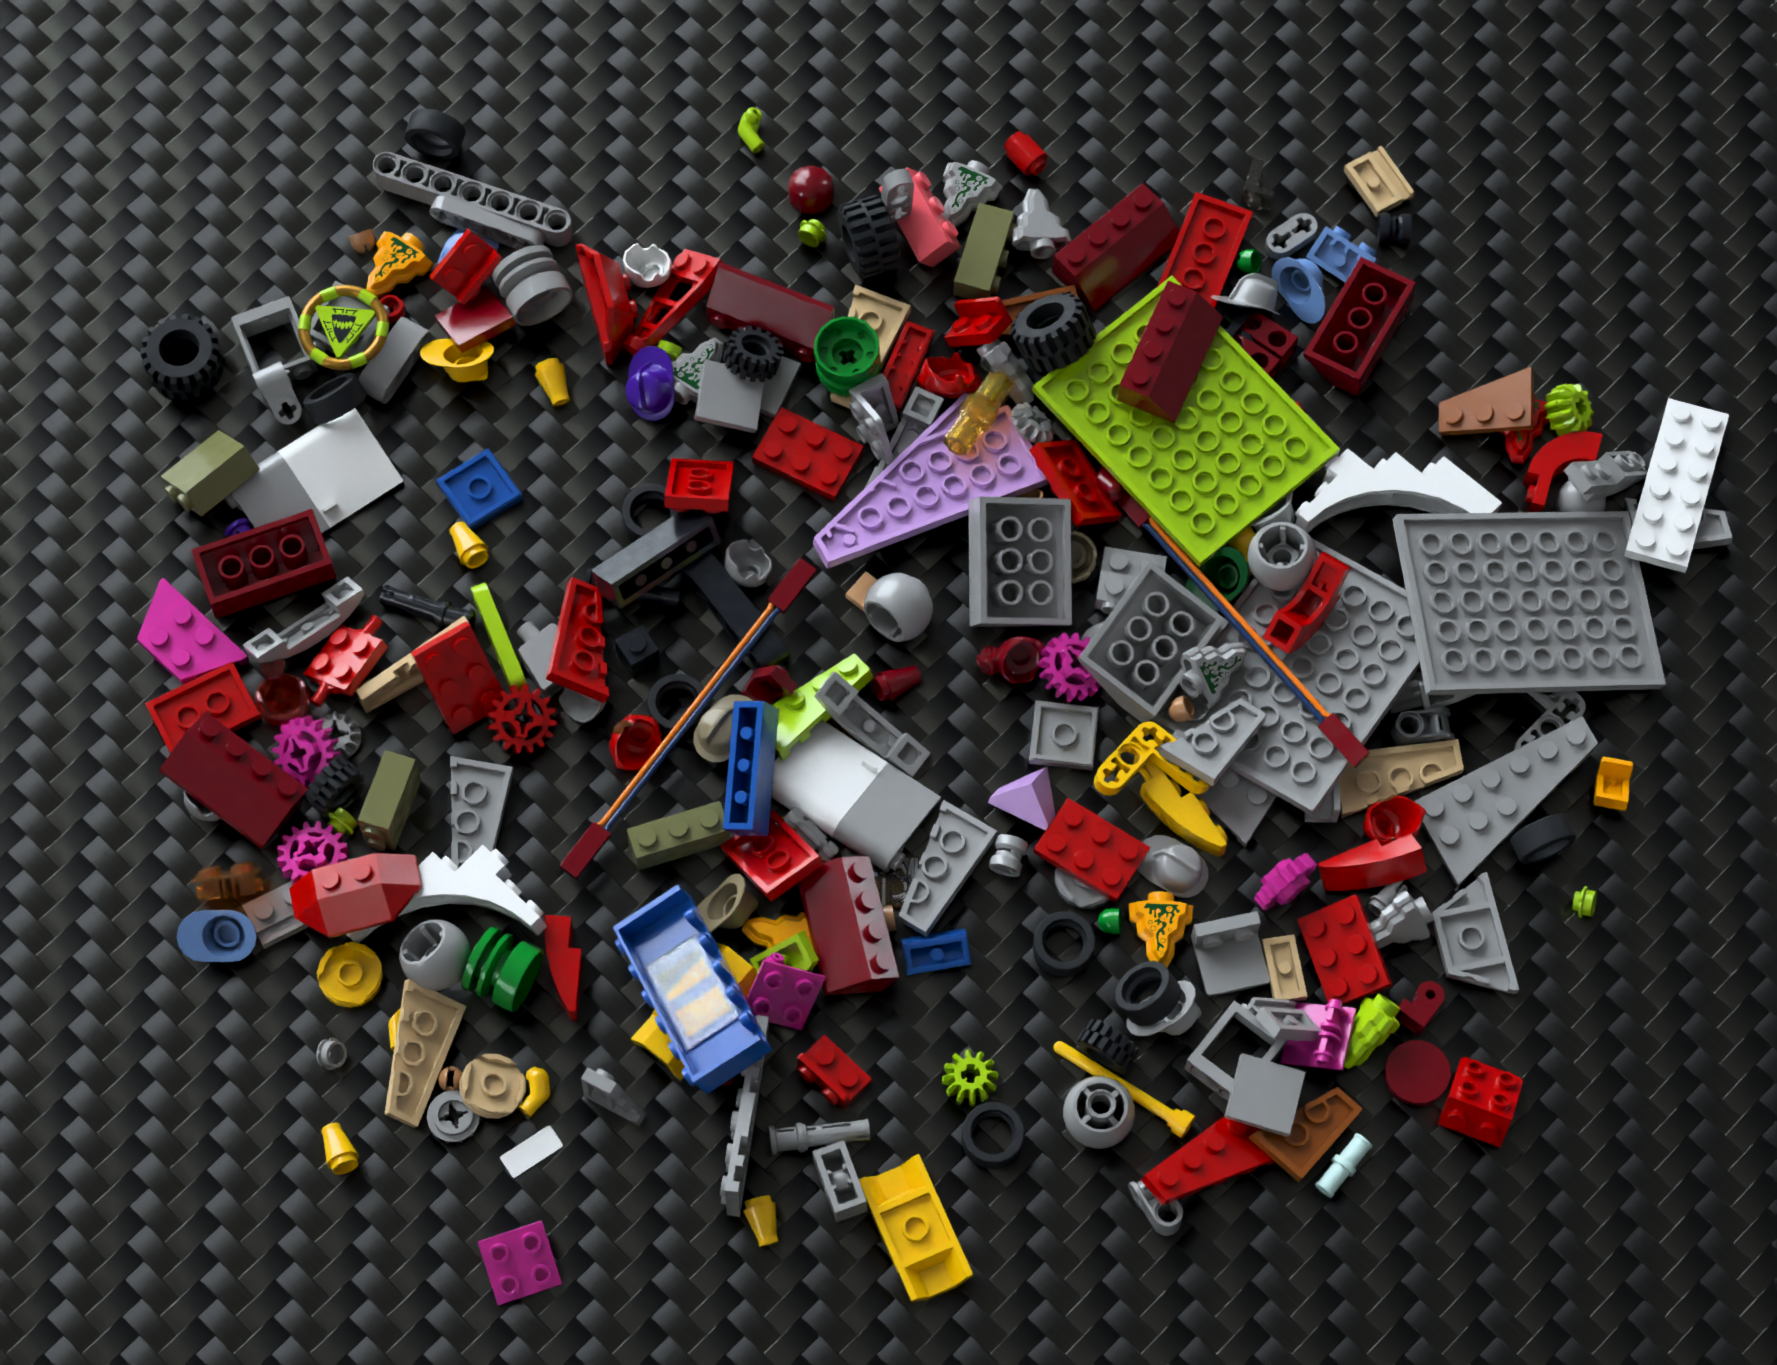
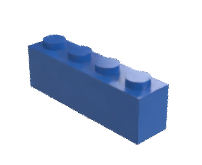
M734 701L723 829L738 836H768L779 709L765 701Z

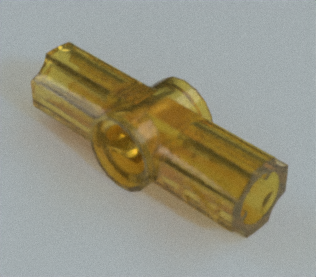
M990 371L975 394L968 395L960 408L958 418L944 437L943 443L950 452L958 456L960 454L967 455L981 433H986L996 419L999 407L1013 387V383L1010 382L1007 375L1000 371Z

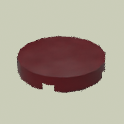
M1410 1040L1398 1045L1390 1053L1385 1065V1083L1390 1093L1400 1102L1426 1106L1437 1101L1445 1093L1451 1078L1450 1064L1445 1054L1434 1044L1423 1040Z

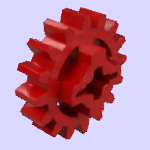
M528 684L522 685L520 692L516 685L509 686V695L503 690L498 692L501 699L500 702L497 700L490 701L489 704L495 710L494 712L486 713V717L493 719V724L488 725L487 730H495L497 733L492 740L495 742L502 739L504 741L502 744L503 750H507L512 745L514 754H520L522 747L525 748L527 753L533 752V744L539 748L544 747L545 744L542 737L552 738L553 734L548 730V727L557 725V722L551 720L549 716L555 713L556 709H548L546 706L550 701V697L539 698L541 693L539 688L530 693ZM517 698L514 708L510 711L503 710L509 701ZM532 702L538 707L541 715H537L531 707ZM523 711L522 715L528 718V722L520 727V722L515 720V715L521 714ZM502 723L506 724L511 730V737L504 731ZM532 728H540L534 737L526 740L528 731Z

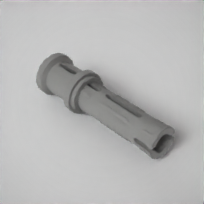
M868 1119L817 1126H805V1124L799 1122L794 1127L777 1129L774 1126H768L771 1156H776L781 1151L798 1150L801 1153L808 1150V1147L830 1145L842 1140L845 1143L870 1140Z

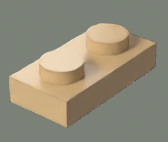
M1295 935L1262 939L1261 945L1269 973V983L1273 999L1306 1000L1307 991Z

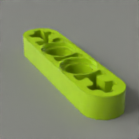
M484 582L473 586L470 590L508 686L516 685L520 692L522 685L527 683L487 584Z

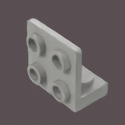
M1258 911L1194 924L1191 939L1208 997L1269 984V973L1258 937V930L1261 924Z

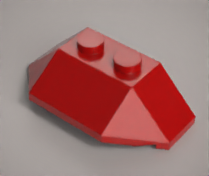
M582 243L576 244L577 260L606 366L611 365L623 349V342L629 334H633L635 331L634 318H639L635 300L629 301L627 294L628 291H631L629 277L627 273H621L618 262Z
M373 853L312 869L292 885L289 890L295 919L317 932L333 938L393 922L408 905L414 894H417L422 888V882L415 855Z

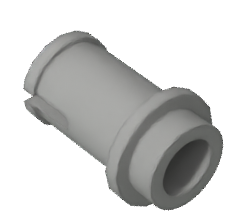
M1403 881L1385 885L1377 895L1370 897L1369 910L1375 916L1380 917L1384 908L1390 905L1398 894L1405 890L1408 891L1407 886L1404 884L1401 888L1399 887Z

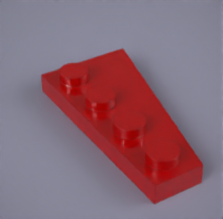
M571 577L566 586L546 680L605 703L609 697V687L605 686L607 663L603 660L605 636L601 634V625L603 623L602 597L596 586Z
M1223 1117L1146 1173L1141 1181L1163 1206L1195 1194L1202 1188L1213 1184L1216 1186L1226 1182L1231 1177L1247 1174L1254 1171L1257 1167L1265 1164L1270 1165L1275 1163V1161L1249 1139V1136L1258 1131V1128Z

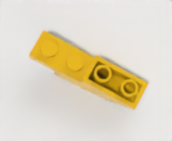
M1136 756L1134 757V764L1137 763ZM1149 760L1139 770L1146 781L1141 786L1140 796L1148 807L1166 826L1188 843L1214 856L1220 857L1224 855L1227 846L1226 842L1228 841L1222 827L1219 824L1214 825L1210 819V811L1204 800L1201 798L1197 799L1191 792L1180 797L1182 792L1177 782L1173 778L1169 780L1164 771Z

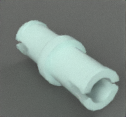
M1356 1133L1341 1154H1336L1332 1158L1333 1164L1321 1179L1316 1182L1315 1186L1326 1196L1333 1197L1345 1179L1355 1174V1167L1373 1147L1372 1144L1362 1135Z

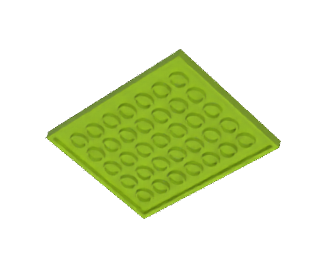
M1170 276L1096 335L1092 348L1088 349V352L1083 357H1080L1078 361L1065 368H1059L1048 373L1033 385L1032 392L1200 568L1220 548L1227 546L1249 528L1252 523L1260 519L1337 456L1340 448L1221 325L1175 424L1117 400L1119 384L1167 281L1181 285L1173 276Z

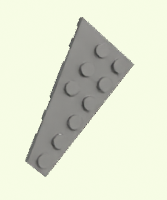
M1583 716L1414 801L1426 810L1422 825L1458 888L1536 810V807L1597 748L1598 742Z
M756 1015L755 1018L767 1039L769 1017ZM765 1055L762 1056L761 1060L741 1072V1076H745L743 1088H738L736 1108H739V1112L733 1111L730 1131H732L731 1140H733V1144L728 1143L725 1163H727L726 1172L728 1174L722 1177L720 1189L721 1204L726 1205L727 1215L740 1217Z

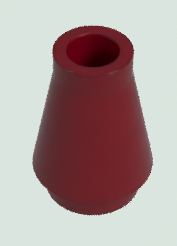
M912 665L906 668L878 672L871 682L876 697L881 702L885 700L891 702L914 685L921 683V675L918 668Z

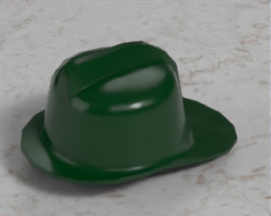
M1228 546L1220 548L1211 559L1199 568L1229 603L1236 596L1243 593L1249 585L1250 571L1248 562L1244 555L1235 548ZM1189 577L1185 588L1215 612H1218L1217 607Z

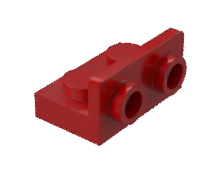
M467 229L430 274V278L455 296L462 305H465L469 300L471 301L476 298L481 290L482 283L488 276H492L495 267L500 263L502 257L495 248L470 229Z
M999 297L958 300L954 307L960 319L953 323V328L944 336V339L949 347L992 344L1013 321L1006 310V306Z
M825 1034L805 1054L801 1052L797 1056V1066L799 1067L797 1071L801 1077L810 1084L814 1081L823 1089L821 1094L830 1104L835 1106L838 1103L844 1110L872 1082V1078Z

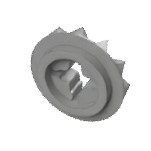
M1024 402L1023 404L1018 403L1012 409L1011 418L1015 428L1025 439L1033 443L1050 442L1055 434V430L1052 427L1053 422L1047 419L1045 413L1039 411L1036 405L1032 407L1029 403Z
M336 711L326 716L322 715L320 719L323 720V729L329 727L334 729V726H337L339 733L345 734L338 737L339 742L334 747V750L340 751L341 755L334 757V760L337 757L342 758V756L346 759L351 757L361 743V730L358 723L349 714H339Z
M459 1090L443 1092L433 1099L427 1111V1122L435 1137L444 1140L446 1143H461L467 1137L473 1136L474 1131L480 1124V1115L473 1113L464 1104ZM449 1105L453 1106L457 1114L463 1113V1117L458 1119L459 1124L456 1129L451 1121H445V1118L449 1117L450 1114Z

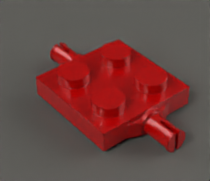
M372 615L363 629H352L341 624L332 633L329 640L303 673L311 682L320 685L313 697L310 698V702L313 705L321 708L329 695L333 693L353 696L388 648L382 639L374 637L376 631L383 624L379 617Z

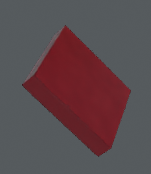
M488 287L480 291L475 299L469 300L465 305L459 302L434 315L437 324L461 353L516 325L513 316Z

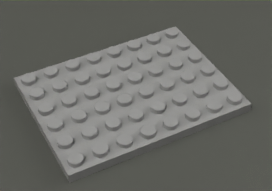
M1629 511L1397 514L1392 519L1426 695L1661 689L1666 685L1640 562L1624 557L1632 529Z
M1312 538L1316 547L1317 559L1320 553L1326 552L1349 566L1351 570L1338 592L1341 596L1321 627L1303 646L1288 654L1262 637L1276 611L1287 606L1298 594L1304 583L1292 590L1278 591L1267 588L1254 577L1233 607L1330 714L1335 713L1364 745L1420 667L1407 593L1400 586ZM1286 561L1278 562V563H1283V566L1289 564V563L1286 562ZM1225 617L1205 647L1213 646L1218 649L1226 643H1243L1247 654L1240 667L1230 674L1229 685L1221 692V700L1211 709H1207L1197 698L1187 695L1179 682L1156 716L1151 719V722L1158 724L1172 734L1176 730L1185 732L1192 727L1195 729L1207 722L1211 715L1239 698L1267 714L1266 721L1228 768L1309 815L1314 816L1351 763L1318 728L1320 725L1319 721ZM1187 695L1194 705L1195 718L1187 722H1176L1170 718L1169 705L1175 698Z

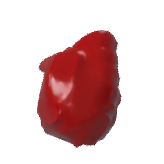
M954 353L951 358L943 356L926 358L917 378V383L922 389L942 398L954 399L965 393H977L982 389V380L977 370L971 363L964 362L959 353Z

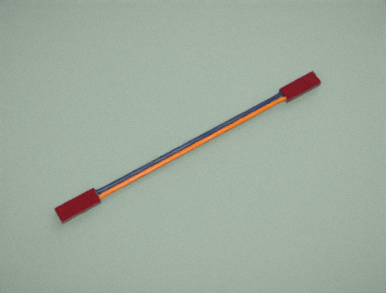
M1123 488V497L1116 501L1140 529H1147L1319 721L1320 725L1318 728L1353 767L1357 768L1371 755L1364 745L1335 713L1330 714L1172 538Z
M799 558L767 599L768 607L601 821L598 823L593 822L559 865L560 869L576 880L579 878L611 837V833H609L611 827L779 613L785 614L817 573L816 568Z

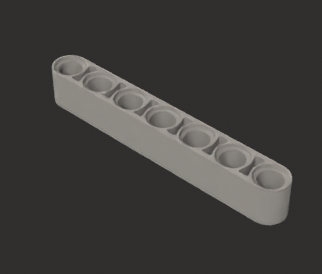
M382 152L373 160L372 165L376 183L386 191L431 206L436 196L450 197L536 228L545 235V244L551 246H565L572 239L570 215L563 209L392 152ZM386 169H393L390 173H382ZM416 178L422 179L417 183L410 182L411 180ZM441 188L450 189L447 192H439ZM471 197L479 198L473 202L467 201ZM501 206L507 208L504 211L495 210L496 208ZM527 216L536 217L535 219L530 221L524 220V218ZM557 225L564 227L561 230L552 229V227Z

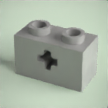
M844 1140L812 1151L816 1169L836 1222L867 1212V1201Z

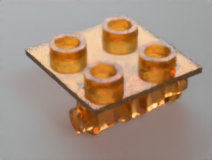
M253 862L233 864L230 867L231 870L221 871L220 866L201 868L190 882H202V885H196L197 898H204L205 901L221 898L220 879L223 896L228 898L226 881L228 878H231L233 896L238 897L236 877H238L240 896L255 895L257 891L263 890L262 877L256 878V875L262 870V866L254 867Z

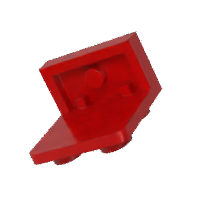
M1462 1057L1439 1117L1438 1125L1500 1148L1512 1121L1523 1080L1510 1072L1499 1070L1478 1060Z

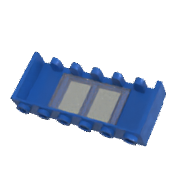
M676 885L613 926L618 936L615 944L624 957L628 956L631 962L628 969L637 982L641 981L645 989L641 991V994L649 1007L655 1008L658 1014L655 1017V1021L664 1034L668 1033L671 1042L668 1043L669 1049L677 1060H682L685 1066L682 1069V1074L690 1086L696 1085L708 1094L772 1051L713 935L707 928L692 897L683 888Z

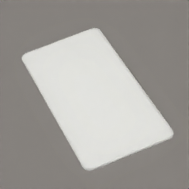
M548 1125L503 1154L500 1159L511 1176L515 1178L563 1147V1144L552 1127Z

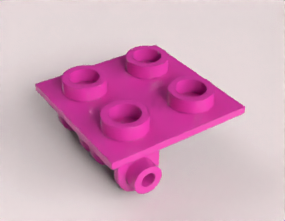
M774 952L763 961L746 999L755 1017L756 1015L767 1016L771 1023L802 1030L826 977L787 966L783 962L784 957Z
M1330 999L1329 1004L1326 1005L1296 1002L1295 1008L1304 1010L1321 1029V1032H1319L1316 1041L1287 1040L1280 1063L1343 1070L1356 1008L1342 1007V1001L1337 999Z
M542 1220L478 1241L497 1305L562 1284Z

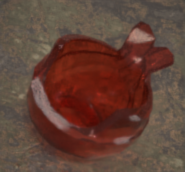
M281 659L275 660L273 665L270 663H262L260 665L266 680L259 684L255 691V703L258 713L266 722L274 726L288 724L291 719L303 718L309 710L311 698L309 690L301 678L283 672L285 661Z

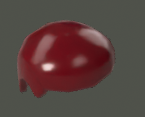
M811 165L801 167L790 176L788 182L790 204L801 213L816 214L825 211L832 204L834 199L833 180L822 167Z

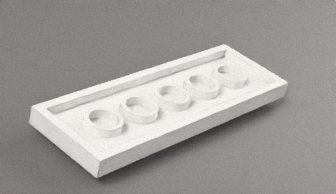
M1668 398L1624 557L1686 573L1729 414Z

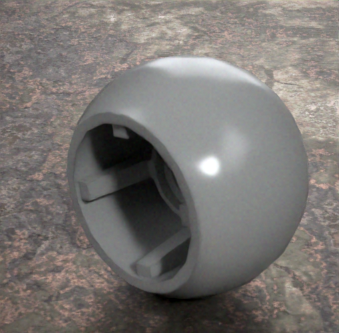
M1274 522L1266 525L1255 534L1249 544L1247 558L1249 568L1258 582L1273 590L1286 591L1297 588L1306 581L1317 560V552L1311 536L1304 529L1290 522ZM1286 561V562H1288L1289 564L1283 566V563H1278V562Z
M892 573L882 576L870 587L865 597L864 611L871 625L881 635L895 642H904L916 638L929 625L933 614V603L927 587L919 579L904 573Z
M428 920L414 927L406 935L400 947L399 960L403 973L408 979L413 980L428 990L442 991L454 986L463 978L467 961L471 954V948L465 934L454 924L444 920Z
M1093 1076L1078 1082L1070 1090L1065 1098L1063 1118L1067 1130L1077 1142L1090 1148L1104 1149L1118 1144L1129 1134L1135 1120V1106L1132 1096L1120 1082L1105 1076ZM1096 1102H1102L1108 1106L1109 1111L1104 1114H1098L1093 1111L1091 1105ZM1079 1103L1082 1106L1085 1104V1116L1082 1119L1077 1111ZM1116 1106H1118L1121 1114L1119 1122L1114 1117ZM1091 1124V1125L1096 1126V1127H1102V1126L1107 1125L1108 1128H1107V1129H1094V1128L1090 1127L1089 1125Z

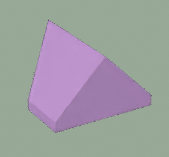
M1047 766L998 788L990 797L988 803L1046 831L1056 816Z

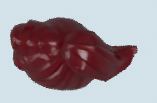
M1013 637L1005 641L999 648L987 646L982 649L981 654L976 655L977 665L980 667L981 672L986 673L987 676L990 674L993 676L994 673L998 674L1000 672L1007 682L1014 684L1029 682L1035 679L1037 672L1041 669L1038 666V662L1044 658L1040 653L1045 648V645L1036 638Z

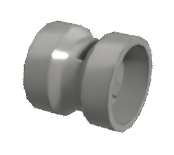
M1000 834L997 836L995 843L997 851L991 857L989 868L1000 875L1018 877L1022 868L1021 857L1026 855L1028 843L1013 835Z

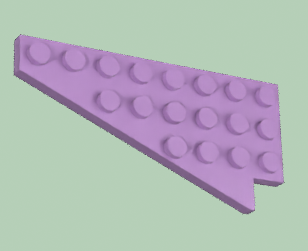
M965 393L814 537L813 545L828 569L969 515L968 501L980 496L1017 497L1050 483L1043 472L1037 467L1035 459L1029 451L1033 447L1032 444L1015 428L1009 406L1006 405L980 415L968 393Z

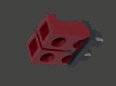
M1228 303L1221 313L1223 316L1222 322L1229 326L1225 331L1274 379L1278 374V370H1281L1296 352L1298 336L1264 315L1254 312L1255 309L1245 306L1242 310Z

